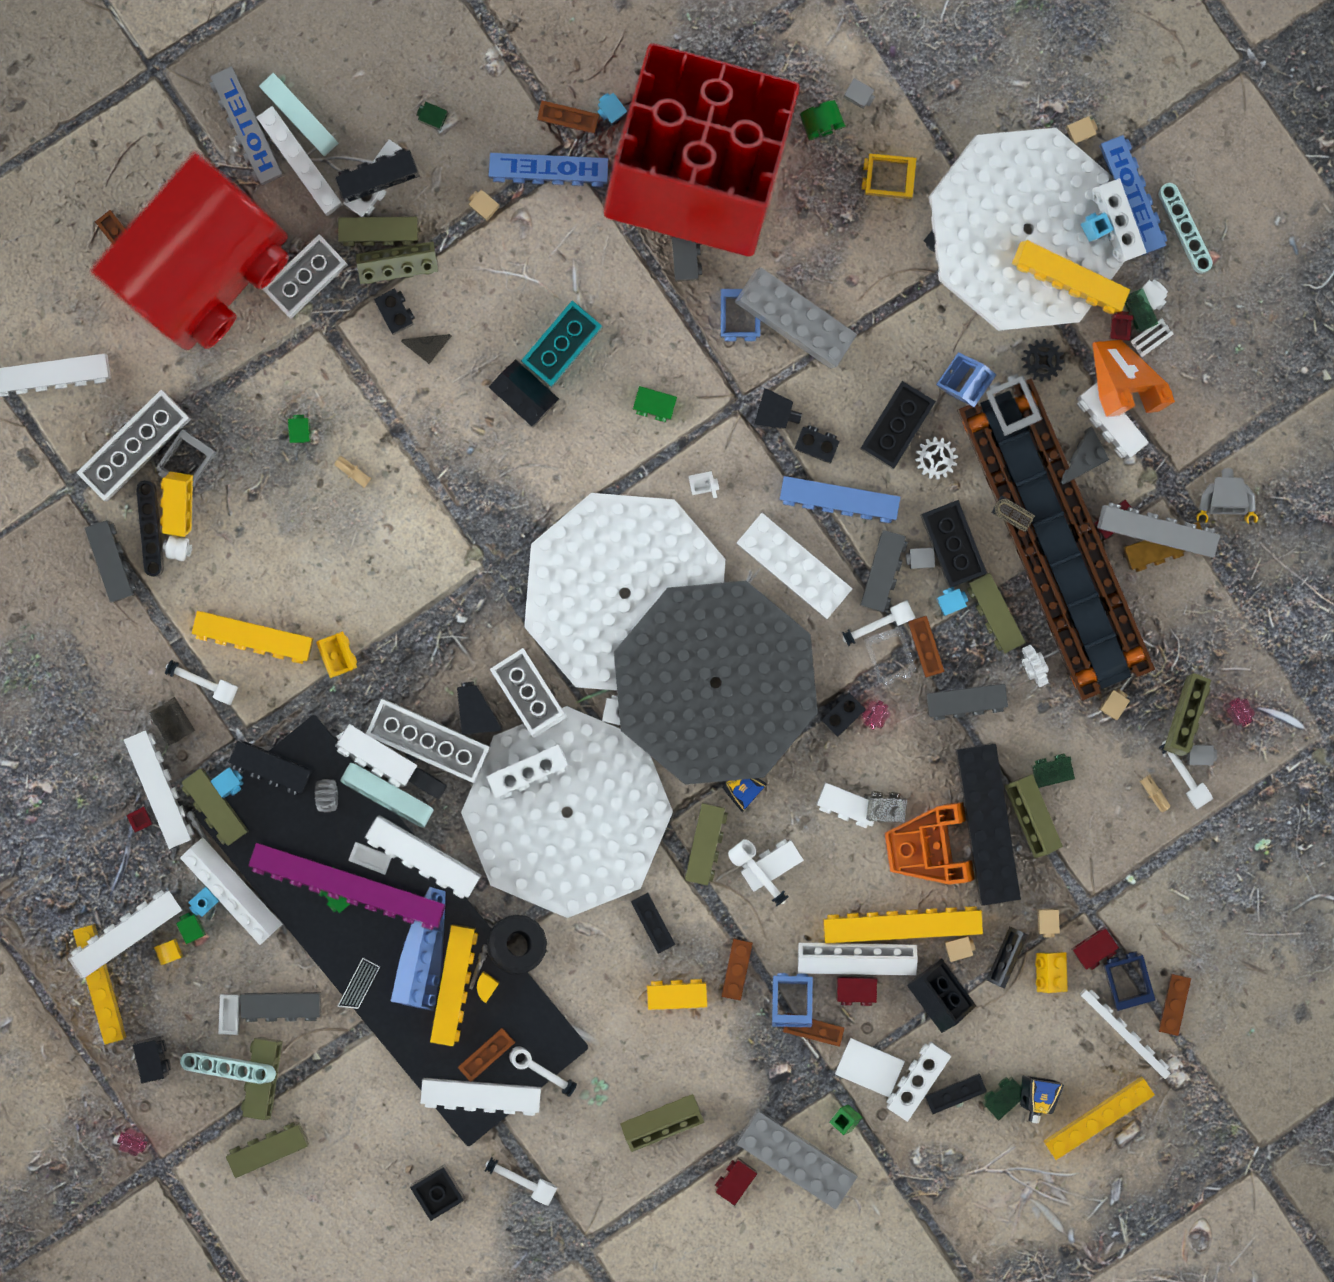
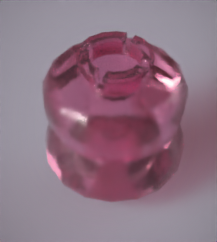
M1237 697L1228 703L1230 707L1226 711L1232 717L1234 725L1242 724V727H1244L1246 724L1248 725L1254 721L1252 717L1255 715V710L1250 706L1248 699L1240 700V697Z
M878 700V703L871 701L868 708L862 714V718L866 720L864 724L873 730L875 727L883 728L885 721L891 715L890 711L887 710L889 706L887 704L883 705L884 702Z
M130 1128L125 1133L121 1132L117 1141L120 1144L119 1150L128 1152L132 1156H138L139 1152L143 1153L147 1145V1141H144L145 1135Z

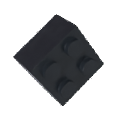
M161 1036L140 1040L132 1045L141 1084L164 1079L169 1075L171 1064L169 1059L165 1058L164 1052L167 1051L165 1040H161Z
M445 1164L410 1186L430 1221L465 1200L464 1194Z

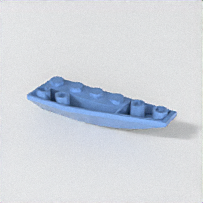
M430 887L424 898L445 904L446 891ZM445 909L438 929L434 927L433 930L421 927L422 923L416 921L411 925L400 957L391 1002L434 1011L443 968Z

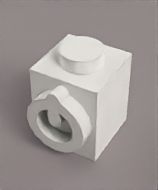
M1149 280L1134 297L1140 301L1139 305L1144 310H1151L1153 312L1155 309L1160 310L1167 301L1164 299L1168 291L1158 281L1153 280L1151 282Z

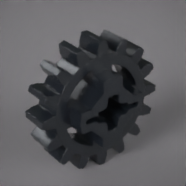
M1043 339L1040 344L1038 340H1035V346L1029 344L1028 348L1030 350L1023 351L1026 357L1021 358V361L1026 362V364L1022 368H1028L1026 375L1033 374L1032 380L1039 377L1040 382H1043L1044 377H1046L1050 381L1051 375L1054 377L1058 376L1056 370L1062 371L1063 368L1059 364L1065 362V360L1060 359L1064 353H1058L1057 350L1060 346L1058 345L1054 348V341L1046 344V339ZM1044 347L1050 350L1048 352H1041L1038 348ZM1031 354L1034 357V364L1032 366L1030 364ZM1055 355L1056 363L1053 367L1051 362L1052 357ZM1039 356H1045L1047 358V360L1045 361L1047 365H1045L1044 363L1041 365L1039 364ZM1038 369H1045L1048 373L1042 374L1036 371Z

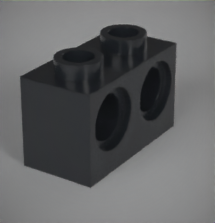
M394 288L374 299L392 335L414 325L412 320L415 317L410 308L406 310L403 304L406 300L401 291L397 292ZM389 297L396 298V305L394 307L386 306V300ZM399 314L404 315L406 318L405 323L402 325L395 323V318Z
M808 425L807 428L803 427L794 450L831 464L840 442L836 440L837 436L828 432L825 435L818 433L819 429ZM810 434L813 436L814 443L812 445L804 444L803 437ZM823 442L831 443V452L826 453L822 451L821 445Z
M843 692L835 700L837 704L833 708L829 706L821 714L823 716L821 721L837 737L866 710L850 692L847 694ZM846 701L854 703V709L851 712H846L843 708ZM834 714L840 717V723L836 726L831 725L829 722L830 717Z

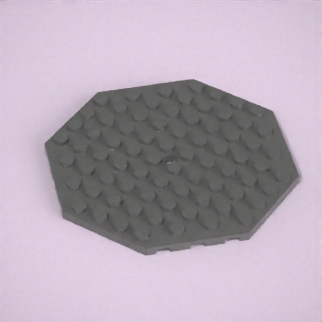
M747 581L667 588L614 651L621 732L685 785L764 778L818 714L811 634ZM713 677L721 679L722 683L719 688L711 687L710 680Z

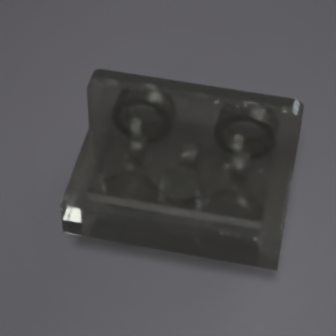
M175 697L149 712L152 722L158 727L163 740L169 746L195 731Z
M872 791L871 794H864V798L869 800L866 820L905 823L908 799L901 797L900 793L889 792V795H883V792Z

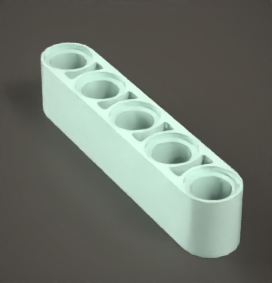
M274 73L259 85L263 92L324 157L339 144Z
M1167 183L1159 190L1160 201L1193 269L1197 273H1205L1212 267L1213 262L1177 186L1173 183ZM1165 188H1170L1173 191L1171 198H1167L1164 195ZM1175 205L1179 206L1182 210L1179 216L1172 212V207ZM1181 224H1188L1190 232L1183 233L1181 231ZM1190 241L1198 243L1199 248L1197 251H1192L1189 248ZM1199 259L1206 260V269L1199 268Z
M349 763L340 780L351 789L419 827H425L434 811L429 805L353 763Z
M201 1052L186 1053L180 1060L181 1067L187 1071L252 1083H269L276 1076V1071L271 1065ZM192 1057L194 1059V1065L191 1064ZM209 1060L212 1062L211 1069L208 1066ZM227 1063H228L229 1066H230V1071H229V1072H228L227 1069H226ZM245 1067H246L247 1070H248L247 1075H245V1073H244V1068H245ZM262 1070L266 1073L265 1078L262 1077Z

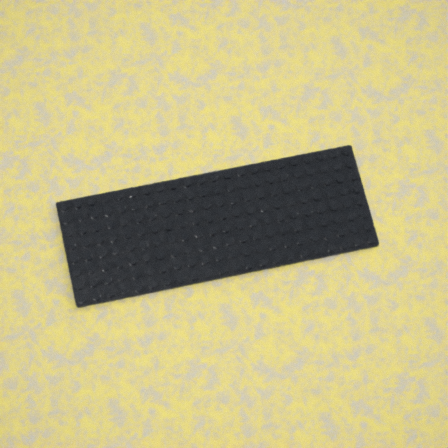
M316 715L309 717L269 750L274 754L314 770L305 792L297 795L286 791L287 787L282 785L281 787H275L268 783V779H256L250 776L251 772L245 770L241 773L243 776L241 780L244 783L240 786L241 790L233 796L229 794L225 799L249 832L229 846L226 843L223 845L216 836L219 833L214 827L211 829L206 823L205 819L207 817L203 811L201 813L198 810L195 811V817L342 996L362 958L380 966L360 1007L353 1009L420 1090H422L423 1078L469 1081L459 1070L458 1066L501 1028L509 1034L515 1043L471 1082L542 1088L550 1080L529 1067L518 1069L510 1062L509 1053L514 1047H524L530 1053L532 1061L555 1075L559 1074L588 1049L587 1043L528 972L523 974L503 972L493 964L490 956L486 953V960L482 964L473 989H469L479 960L478 956L482 952L481 948L484 944L487 945V939L492 928L465 896L462 899L453 893L454 889L448 886L445 889L436 884L437 880L430 876L428 879L419 874L420 870L413 866L411 869L401 863L403 860L397 856L395 859H391L385 875L348 861L355 842L383 853L385 852V849L380 846L375 848L368 844V839L365 838L379 815L409 833L413 834V832L399 815L340 781L349 763L355 764L350 756L345 757L337 752L338 748L335 747L337 740ZM322 779L335 780L338 791L336 811L323 812L317 810L315 800L317 781ZM256 843L421 897H425L430 887L446 891L443 968L451 925L475 928V933H478L477 944L472 945L471 950L472 953H475L473 965L469 964L468 972H471L470 982L465 984L464 991L468 992L466 1004L462 1003L461 1011H464L462 1023L458 1022L457 1030L461 1031L459 1042H455L454 1046L430 1042L439 990L434 1011L391 1002L400 957L412 924L402 921L403 917L397 915L395 918L386 916L384 911L379 909L376 912L365 909L366 905L360 903L357 906L350 904L340 913L338 911L333 912L327 905L329 900L325 896L321 897L318 893L309 891L308 886L301 885L300 888L291 885L290 880L283 878L282 881L272 879L271 874L264 872V875L252 872L253 868L249 867V863ZM483 971L499 981L498 986L486 1003L482 1001L477 991L478 979ZM519 1053L516 1056V1062H522L525 1054ZM437 1105L436 1110L466 1146L474 1144L509 1115L503 1113L504 1110H496L495 1113L484 1112L482 1108H476V1111H466L464 1107L457 1106L455 1110L444 1109V1105Z

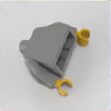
M1223 469L1222 477L1215 478L1214 483L1209 484L1202 494L1199 507L1201 512L1196 516L1197 521H1199L1200 515H1205V523H1207V511H1209V514L1245 515L1244 520L1248 524L1249 517L1253 515L1254 523H1256L1258 516L1254 514L1256 510L1255 494L1247 484H1244L1243 478H1234L1233 469Z

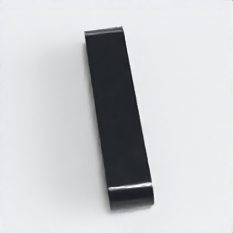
M143 480L136 487L143 565L147 575L157 577L164 571L157 490L154 483ZM144 484L151 486V492L148 495L142 493V486ZM150 503L153 506V511L147 515L144 513L143 508L146 504ZM149 523L155 526V531L152 534H148L145 530L146 525ZM150 543H155L157 546V550L153 554H150L147 550V546ZM153 562L159 566V570L154 574L149 570V566Z

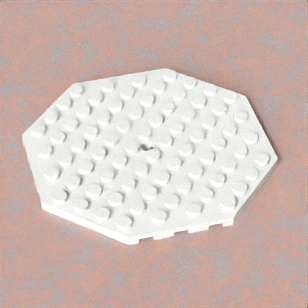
M1057 128L974 136L929 196V203L932 208V227L936 241V260L939 265V281L998 331L1080 322L1092 306L1085 302L1086 299L1073 297L1068 294L1069 291L1063 288L1062 290L1056 289L1051 286L1052 283L1046 280H1037L1034 278V274L1029 272L1023 273L1017 270V266L1013 265L1012 261L1020 242L1028 240L1111 280L1124 262L1119 263L1114 257L1113 246L1107 235L1089 242L1080 224L1086 221L1085 217L1094 212L1099 215L1100 210L1098 204L1093 199L1092 189L1114 181V177ZM1109 198L1108 204L1111 207H1113L1114 203L1112 199ZM1116 217L1115 223L1120 226V220ZM1025 224L1031 225V234L1024 232L1023 227Z
M590 493L531 544L524 627L575 687L617 690L614 651L667 588L724 583L726 559L675 499ZM622 588H628L631 591L629 598L622 599L619 592Z
M566 706L561 709L567 718L535 738L532 737L524 723L493 736L489 745L491 747L476 781L473 783L461 814L491 886L569 918L641 889L673 810L653 760L647 752L621 732L620 728ZM557 744L560 745L569 765L565 767V772L556 776L555 773L547 775V780L538 784L535 780L529 783V788L520 792L517 788L511 791V796L502 800L500 796L495 798L487 780V775ZM548 759L542 760V769L550 770L552 762ZM526 767L523 769L524 777H533L534 771L532 768ZM508 775L505 777L506 785H515L516 779L514 776ZM566 806L571 807L573 810V814L569 818L564 817L561 812Z

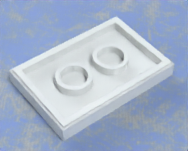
M850 1038L835 1075L890 1097L905 1061Z

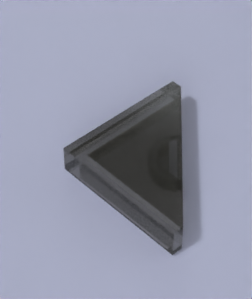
M452 335L402 339L401 342L430 365Z

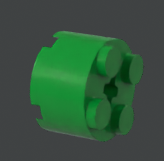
M835 100L823 102L820 106L810 107L800 113V119L809 141L820 137L819 135H822V138L833 134L832 130L836 131L846 127Z

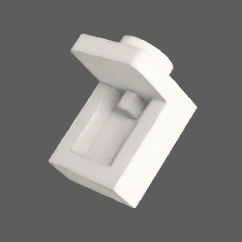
M712 471L689 476L692 495L712 491L713 498H717L716 490H719L717 478L713 479Z

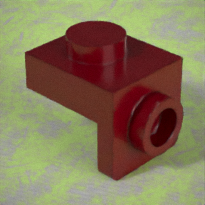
M1126 311L1113 314L1111 316L1109 339L1130 341L1131 324L1134 316L1129 315V312Z

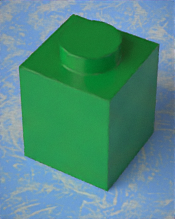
M293 415V419H288L289 443L311 442L309 418H305L304 415Z
M188 912L179 917L181 921L176 924L186 944L206 935L198 916L195 914L191 915Z
M848 1104L841 1107L829 1123L844 1136L852 1132L863 1117Z

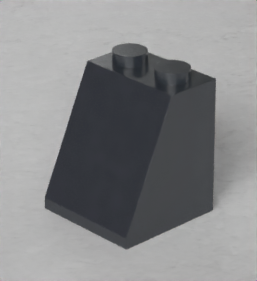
M474 681L461 683V687H457L462 735L502 731V724L479 685H474Z

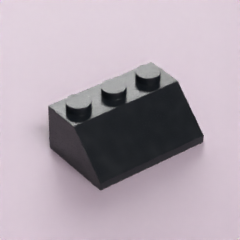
M516 359L489 386L490 390L532 428L559 400L554 393Z
M943 959L938 960L907 985L941 1033L957 1025L976 1007L974 1001Z

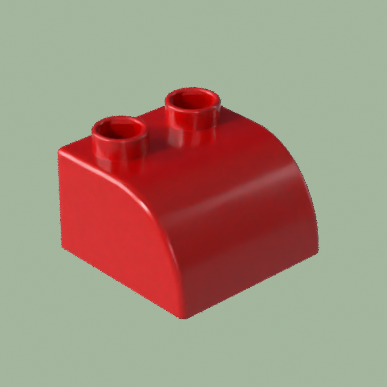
M656 43L649 44L614 161L603 215L608 219L747 257L753 256L769 206L800 89L799 84L791 80Z
M194 152L97 261L90 272L143 319L182 349L188 351L196 343L204 349H210L225 336L234 324L236 313L229 308V305L250 283L257 290H261L270 284L284 268L289 259V254L281 246L287 241L288 234L201 154Z

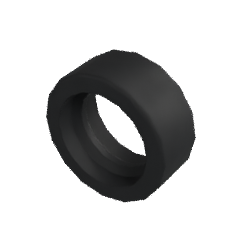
M416 767L408 780L437 799L441 798L447 788L445 783Z

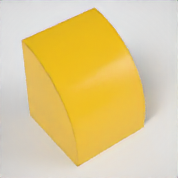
M176 938L154 947L161 965L183 957Z
M484 971L478 979L477 991L479 997L486 1003L498 986L499 981Z

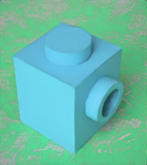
M614 92L611 95L607 93L599 99V110L597 112L603 120L607 119L611 125H614L628 114V111Z
M1094 212L1085 217L1086 221L1080 224L1089 242L1114 230L1105 212L1099 215Z
M948 588L943 591L944 595L937 597L944 616L967 607L966 602H968V598L965 592H961L960 589Z
M231 767L210 781L221 797L224 798L229 794L232 796L237 794L241 790L240 786L244 784L241 780L243 779L242 774Z
M205 887L188 903L191 905L189 907L196 916L200 915L202 917L219 900Z

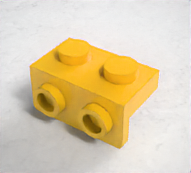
M343 631L316 642L330 678L357 668L356 657L351 653L349 639L344 635Z
M1067 952L1036 953L1037 992H1068Z

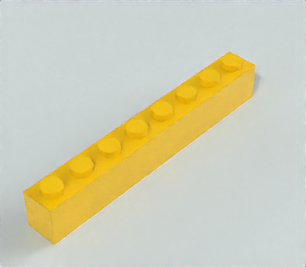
M966 906L965 910H957V907H947L945 911L937 912V908H929L923 913H918L917 909L906 910V914H898V911H886V915H878V912H867V916H859V913H847V917H839V914H828L827 918H823L825 943L983 934L982 910L977 909V906Z

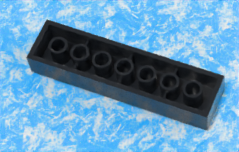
M996 743L955 749L980 905L985 906L1021 900Z

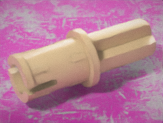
M342 456L338 457L334 463L336 467L348 475V478L351 477L363 488L372 479L359 470L358 466L355 467Z
M1149 774L1140 780V783L1149 794L1148 797L1152 798L1160 812L1168 810L1170 804L1162 794V789H1159L1151 775Z

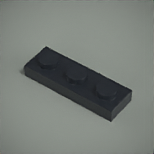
M647 892L632 900L631 903L657 953L659 954L674 946L675 942L649 893Z
M1009 926L986 981L1005 989L1028 934Z
M980 1073L927 1094L925 1097L932 1114H936L984 1094L987 1090Z

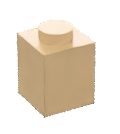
M1089 116L1066 126L1070 140L1076 145L1097 135V125L1094 119L1090 120Z
M482 189L479 192L475 191L469 198V201H471L469 206L486 221L500 207Z
M1117 689V691L1111 690L1099 710L1114 720H1118L1130 702L1126 698L1128 695L1120 689Z
M1057 908L1037 909L1038 933L1043 934L1045 938L1055 937V934H1060L1059 910Z
M967 935L944 941L950 962L974 956L972 951L976 950L973 939H969Z

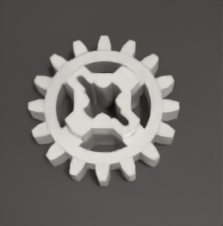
M933 437V442L926 439L927 445L920 444L919 446L922 450L916 451V454L920 455L919 458L915 459L916 462H920L917 469L923 468L922 475L929 473V479L935 475L936 479L939 480L941 474L946 478L947 471L953 472L951 466H957V463L953 462V459L958 458V455H953L956 448L950 449L951 442L949 441L945 444L944 438H941L940 442L937 441L936 437ZM937 445L934 451H926L930 446ZM944 448L947 450L949 458L945 457L943 453ZM939 450L938 454L941 461H938L934 466V459L931 456L936 455ZM923 458L928 460L930 464L929 469L925 466ZM938 466H947L944 470L936 472Z
M1032 645L1022 648L1025 658L1022 660V664L1029 679H1035L1039 687L1048 684L1046 673L1049 669L1041 652L1036 653Z

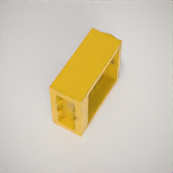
M869 153L868 158H864L863 170H867L866 178H862L861 189L865 190V195L912 199L917 158ZM873 161L907 164L904 192L871 189Z

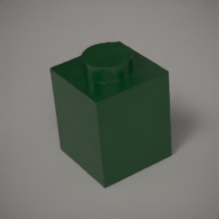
M425 101L424 106L420 105L416 116L419 117L418 121L441 131L448 111Z

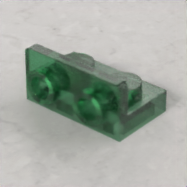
M1141 288L1128 294L1125 306L1129 315L1134 316L1132 322L1137 333L1157 325L1158 321L1144 290Z
M1063 753L1055 755L1054 760L1047 761L1046 758L1035 760V764L1031 765L1038 788L1075 779L1071 756H1066Z
M1012 1076L1009 1079L1007 1077L1002 1079L998 1083V1089L994 1092L992 1090L983 1097L985 1100L982 1103L998 1121L1016 1106L1021 1099V1086Z

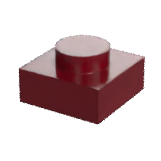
M145 806L126 815L135 833L153 824Z

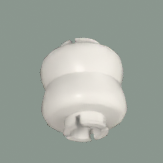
M170 535L168 540H164L162 552H165V556L168 559L185 561L186 557L191 555L192 544L189 545V539L186 537Z

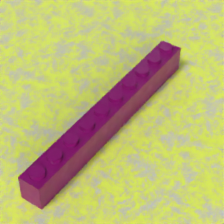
M258 843L255 845L249 867L253 868L252 872L264 875L265 872L271 874V878L282 881L284 878L290 880V884L301 888V885L309 887V891L320 894V891L328 893L327 896L338 900L339 897L347 899L346 903L355 906L358 903L364 904L367 910L376 912L379 909L384 911L386 916L395 918L397 915L403 917L402 921L414 924L416 921L422 923L421 927L428 930H433V927L438 929L445 909V904Z

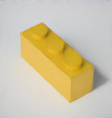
M170 472L161 482V489H163V497L161 499L163 515L160 519V525L164 534L185 537L192 530L193 475Z
M690 979V983H682V980H671L670 984H663V981L657 980L651 981V984L647 985L648 1010L707 1007L706 982H702V979Z

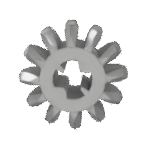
M322 779L316 782L315 800L318 811H336L338 791L335 780Z

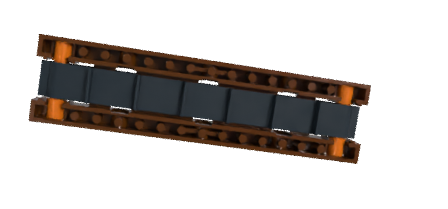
M1031 378L1026 380L1042 416V420L1028 425L1029 430L1027 427L1004 435L989 399L981 402L980 407L978 403L975 407L967 405L958 409L957 412L996 503L1002 495L1036 515L1026 532L1005 520L1004 522L1078 697L1083 701L1100 694L1099 687L1104 689L1132 677L1130 673H1133L1134 677H1140L1154 671L1155 667L1075 479L1065 484L1061 483L1062 476L1069 469V465ZM1020 383L1011 387L1013 390L1012 394L1009 390L995 396L1007 426L1033 415V411ZM1037 451H1039V454H1040V456H1041V458H1042V461H1043L1044 466H1045L1046 469H1044L1043 464H1042V462H1041V460H1040V457H1039ZM1005 466H1006V468H1007V470H1008V473H1009V475H1010L1011 480H1012L1013 483L1009 482V480H1008V478H1007V476H1006V474H1005V471H1004V467H1005ZM1068 524H1070V527H1071V529H1072V531H1073V534H1074V536H1075L1077 542H1075L1074 537H1073V535H1072V533H1071V530H1070ZM1037 539L1044 556L1040 555L1034 540ZM1099 596L1101 597V600H1102V602H1103V604H1104V607H1105V609H1106V611H1107V615H1106L1105 610H1104V608H1103V606H1102V603H1101V601H1100V599H1099ZM1067 612L1073 623L1074 629L1070 626L1065 614ZM1116 635H1117L1118 640H1119V642H1120V644H1121V647L1119 646V643H1118V641H1117V639H1116Z

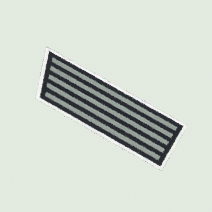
M362 958L337 1007L358 1009L380 966Z

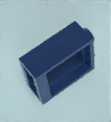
M1137 951L1127 953L1126 957L1119 959L1118 956L1109 958L1107 963L1103 964L1117 1011L1156 1001L1143 954H1138ZM1138 961L1146 993L1119 1000L1110 968Z

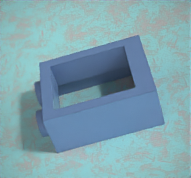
M721 289V338H725V341H736V338H744V341H756V338H760V320L756 317L755 332H726V298H737L742 289Z
M958 352L936 385L948 395L975 407L996 374L984 364ZM969 369H975L961 391H956V388Z
M778 973L777 976H773V1027L812 1026L813 977H808V974L789 976L787 973ZM778 984H807V1015H777Z

